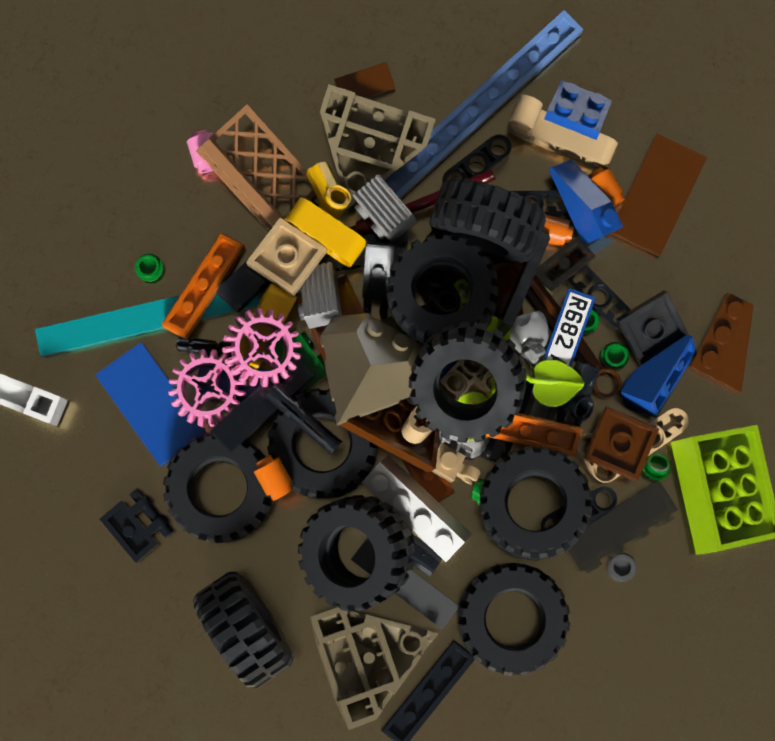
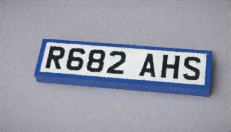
M568 288L542 361L557 360L570 367L572 366L595 297Z

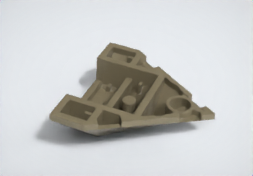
M328 84L320 114L340 184L351 195V201L347 209L357 203L353 197L354 193L362 189L376 175H380L383 180H386L427 147L435 124V118L410 110L407 112L358 96L355 92Z
M367 313L332 317L320 337L321 347H324L326 356L324 363L331 399L335 402L337 412L335 414L336 425L346 423L349 418L358 415L362 417L396 405L400 400L410 397L412 389L408 387L409 377L412 373L411 368L421 349L419 343Z
M340 607L310 617L317 649L334 699L348 730L377 720L383 708L391 697L395 695L438 633L367 614L344 611Z

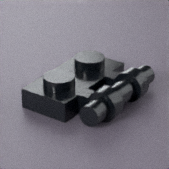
M136 488L130 493V497L135 501L132 507L129 508L124 501H120L99 520L133 561L138 563L159 545L152 536L153 534L160 531L166 539L174 530L168 524V518L164 514L160 515L151 504L153 502L148 495H144L139 488ZM141 511L152 522L146 528L136 517Z

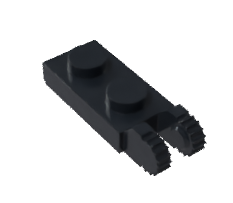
M367 241L362 289V298H364L363 310L365 313L370 314L372 307L371 299H380V318H387L388 299L386 284L387 278L390 277V267L394 262L395 243Z

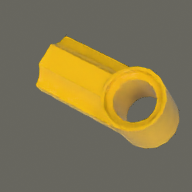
M326 162L317 163L307 170L306 175L320 202L318 207L339 220L351 201V195L346 188L339 185L330 165Z

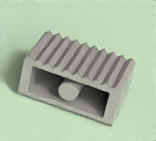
M376 175L375 178L367 182L362 189H359L353 195L358 203L354 208L364 220L369 217L374 222L371 228L381 240L386 237L390 243H393L417 223L413 214L380 175Z
M331 262L318 264L297 291L298 296H302V303L298 304L299 317L301 321H306L309 329L328 325L332 317L342 316L338 277Z

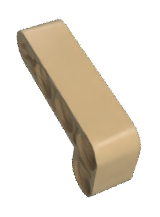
M522 94L519 96L508 122L507 131L591 167L608 169L618 145L616 140L599 133L597 140L544 120L547 112L541 110L543 106L541 101L529 95Z
M463 359L458 360L441 379V384L447 394L457 401L467 392H480L488 398L490 389L487 385L492 386L494 376L484 365L473 360ZM465 367L470 368L473 371V373L467 371ZM448 385L453 386L456 391L451 390ZM417 406L410 413L401 430L405 440L414 444L421 443L432 432L426 426L428 422L426 418L422 419L425 422L422 426L416 427V424L421 420L415 412Z
M679 408L670 409L648 423L659 428L656 444L652 446L649 455L684 432L689 424V418L683 410ZM670 418H678L679 422L676 423V426L663 431L661 427L671 421ZM586 433L581 435L575 456L591 479L596 483L606 484L619 477L620 475L611 472L608 478H601L597 473V465L583 459L584 453L580 449L581 441L591 440L593 434Z

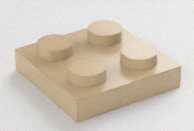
M279 218L246 263L247 266L292 296H295L327 253V248L282 218Z

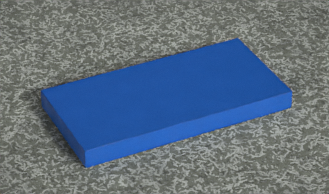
M142 342L95 375L159 466L162 467L177 456L175 452L180 447L184 448L188 445L189 440L195 437H203L207 433L203 427L198 426L197 418L193 423L187 422L190 412L185 416H179L178 411L183 405L173 407L171 403L179 397L170 396L168 393L170 390L175 389V387L169 384V379Z

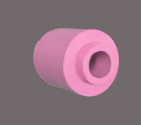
M206 130L193 132L190 135L191 138L187 140L194 167L198 168L201 174L213 171L196 152L213 135V133H207Z

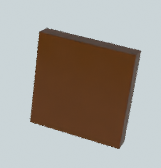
M605 406L583 459L637 482L659 428Z

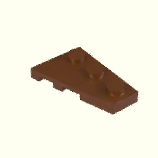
M730 292L726 293L689 368L737 393H741L754 305Z

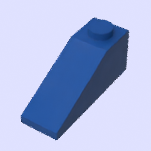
M572 159L549 168L583 246L623 228L612 201Z
M687 334L634 370L630 379H626L623 383L621 390L626 407L657 418L697 352L693 336Z

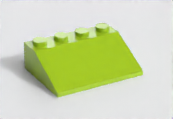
M758 425L698 435L671 442L696 555L723 551L775 538V497Z

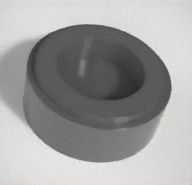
M616 553L607 562V572L616 581L625 582L632 579L637 570L634 558L626 553Z

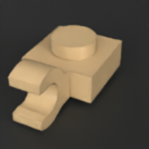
M442 442L438 444L436 469L431 471L449 482L454 481L458 477L465 483L472 485L474 481L477 482L482 471L471 465L463 464L466 456Z

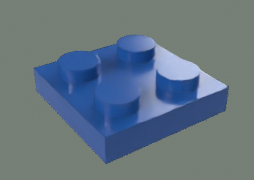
M561 80L544 120L597 140L612 100L599 93L590 92L578 87L576 84Z

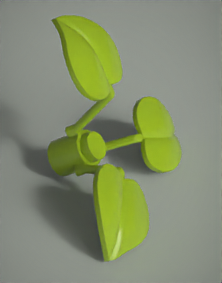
M492 316L491 323L486 330L493 333L499 319ZM510 331L502 339L505 341L510 339ZM557 360L539 362L534 368L535 378L526 374V380L530 383H535L533 387L534 397L542 405L548 407H557L565 404L584 387V381L573 368ZM495 378L492 380L493 383L488 398L480 392H470L463 395L458 401L465 404L487 401L495 393Z

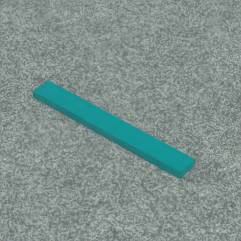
M216 294L200 320L235 313V311ZM180 295L37 328L35 333L40 356L47 357L165 329L162 326V322ZM259 296L243 310L256 308L260 302Z

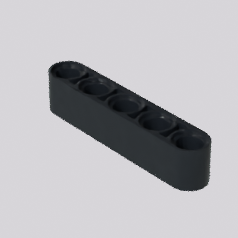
M313 199L310 200V202H312L316 206H319V204L316 201H314ZM245 262L219 287L216 294L236 313H239L271 281L247 266Z

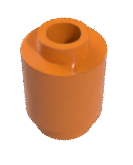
M600 167L588 175L597 187L612 201L614 207L625 200L622 195L624 191L611 169L604 170L603 167Z
M545 214L546 222L542 232L550 235L548 244L563 247L565 242L570 243L574 229L573 226H569L570 220Z
M269 455L255 463L258 468L253 472L267 496L270 495L273 501L293 490L290 484L292 479L279 457L273 459Z

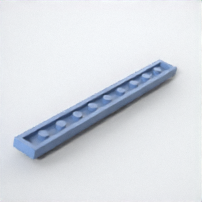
M563 10L432 130L427 147L384 180L398 198L401 199L572 43L583 32V28Z

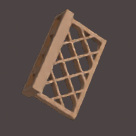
M248 104L196 150L198 155L268 232L279 218L284 220L288 215L287 213L283 217L277 211L276 198L290 199L291 211L295 205V199L302 197L310 201L316 195L306 175L307 170ZM244 114L253 122V133L238 132V120ZM234 124V131H227ZM221 135L233 136V151L222 150L215 141ZM238 136L253 137V152L238 151ZM258 138H268L272 143V154L257 153ZM228 155H233V161ZM238 156L252 157V172L240 170L237 166ZM257 157L272 158V173H257ZM277 159H286L291 164V175L276 174ZM257 177L271 178V193H261L257 188ZM276 178L291 179L290 194H276ZM295 180H305L312 190L306 196L295 195ZM266 197L271 198V203L268 201Z

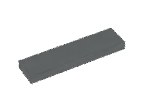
M367 537L351 560L371 575L375 566V552L372 543ZM414 571L406 572L409 574V578L406 584L400 586V591L396 595L443 630L459 606Z

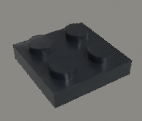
M665 290L616 318L639 366L688 334L669 293Z

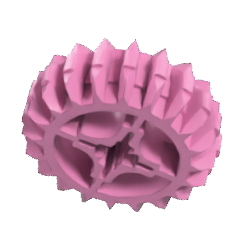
M262 308L256 309L255 317L248 310L245 312L246 321L242 317L237 316L235 322L239 327L234 325L227 327L228 331L234 335H225L223 337V341L231 343V346L222 348V352H231L232 357L224 360L225 364L232 362L236 364L230 372L235 374L241 370L242 374L239 377L241 382H244L248 376H251L250 386H256L259 378L262 387L268 386L269 378L274 385L278 384V374L283 379H287L289 374L285 367L289 370H295L296 365L290 359L298 360L301 356L293 352V349L301 347L300 342L293 343L292 338L299 335L298 331L289 333L288 329L292 327L293 323L289 321L283 325L281 322L284 319V314L282 313L276 319H273V309H269L265 317ZM263 324L273 328L275 331L268 336H262L257 331L254 332L250 326ZM244 333L247 336L245 339L249 343V351L242 358L239 347L241 336ZM281 338L284 351L279 362L274 347ZM272 339L265 347L266 355L264 352L253 355L259 347L257 340L262 343ZM256 359H262L266 364H270L273 369L263 372L255 370L248 365Z
M201 349L200 359H197L196 355L192 352L189 354L191 363L188 364L184 359H181L179 362L185 368L182 371L177 368L173 369L172 372L179 376L178 380L169 379V384L177 386V389H172L168 393L170 396L179 397L171 403L173 407L183 405L178 411L179 416H185L190 412L187 422L193 423L196 417H198V426L203 427L206 419H208L209 425L215 427L216 417L222 421L225 418L224 414L226 412L229 414L233 411L231 409L233 405L237 407L241 403L236 400L237 396L246 397L247 393L238 390V387L246 386L247 382L237 380L242 374L241 370L235 374L230 372L236 364L234 362L225 364L224 360L229 357L226 353H223L218 360L217 350L213 349L210 353V358H207L206 351ZM214 366L213 370H210L204 377L191 375L198 368ZM223 370L226 371L230 379V394L225 393L219 388L220 374ZM213 381L214 383L211 386L220 394L207 391L203 395L204 390L196 382L209 385ZM187 382L193 385L197 392L193 407L186 398L185 387ZM212 399L225 402L215 410L201 411L202 407L206 406Z

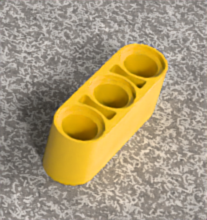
M300 197L284 219L326 247L328 255L347 267L353 265L366 247L367 242L362 236L305 198Z
M271 283L257 308H262L264 317L269 309L274 310L273 319H276L281 313L284 314V319L281 322L283 324L297 297ZM263 324L250 326L254 332L257 331L262 336H268L275 331L273 328ZM244 333L241 336L239 347L242 358L249 351V343L245 339L247 336ZM272 339L262 343L257 340L259 347L253 355L262 352L266 355L265 347ZM256 359L249 365L258 369L263 360Z

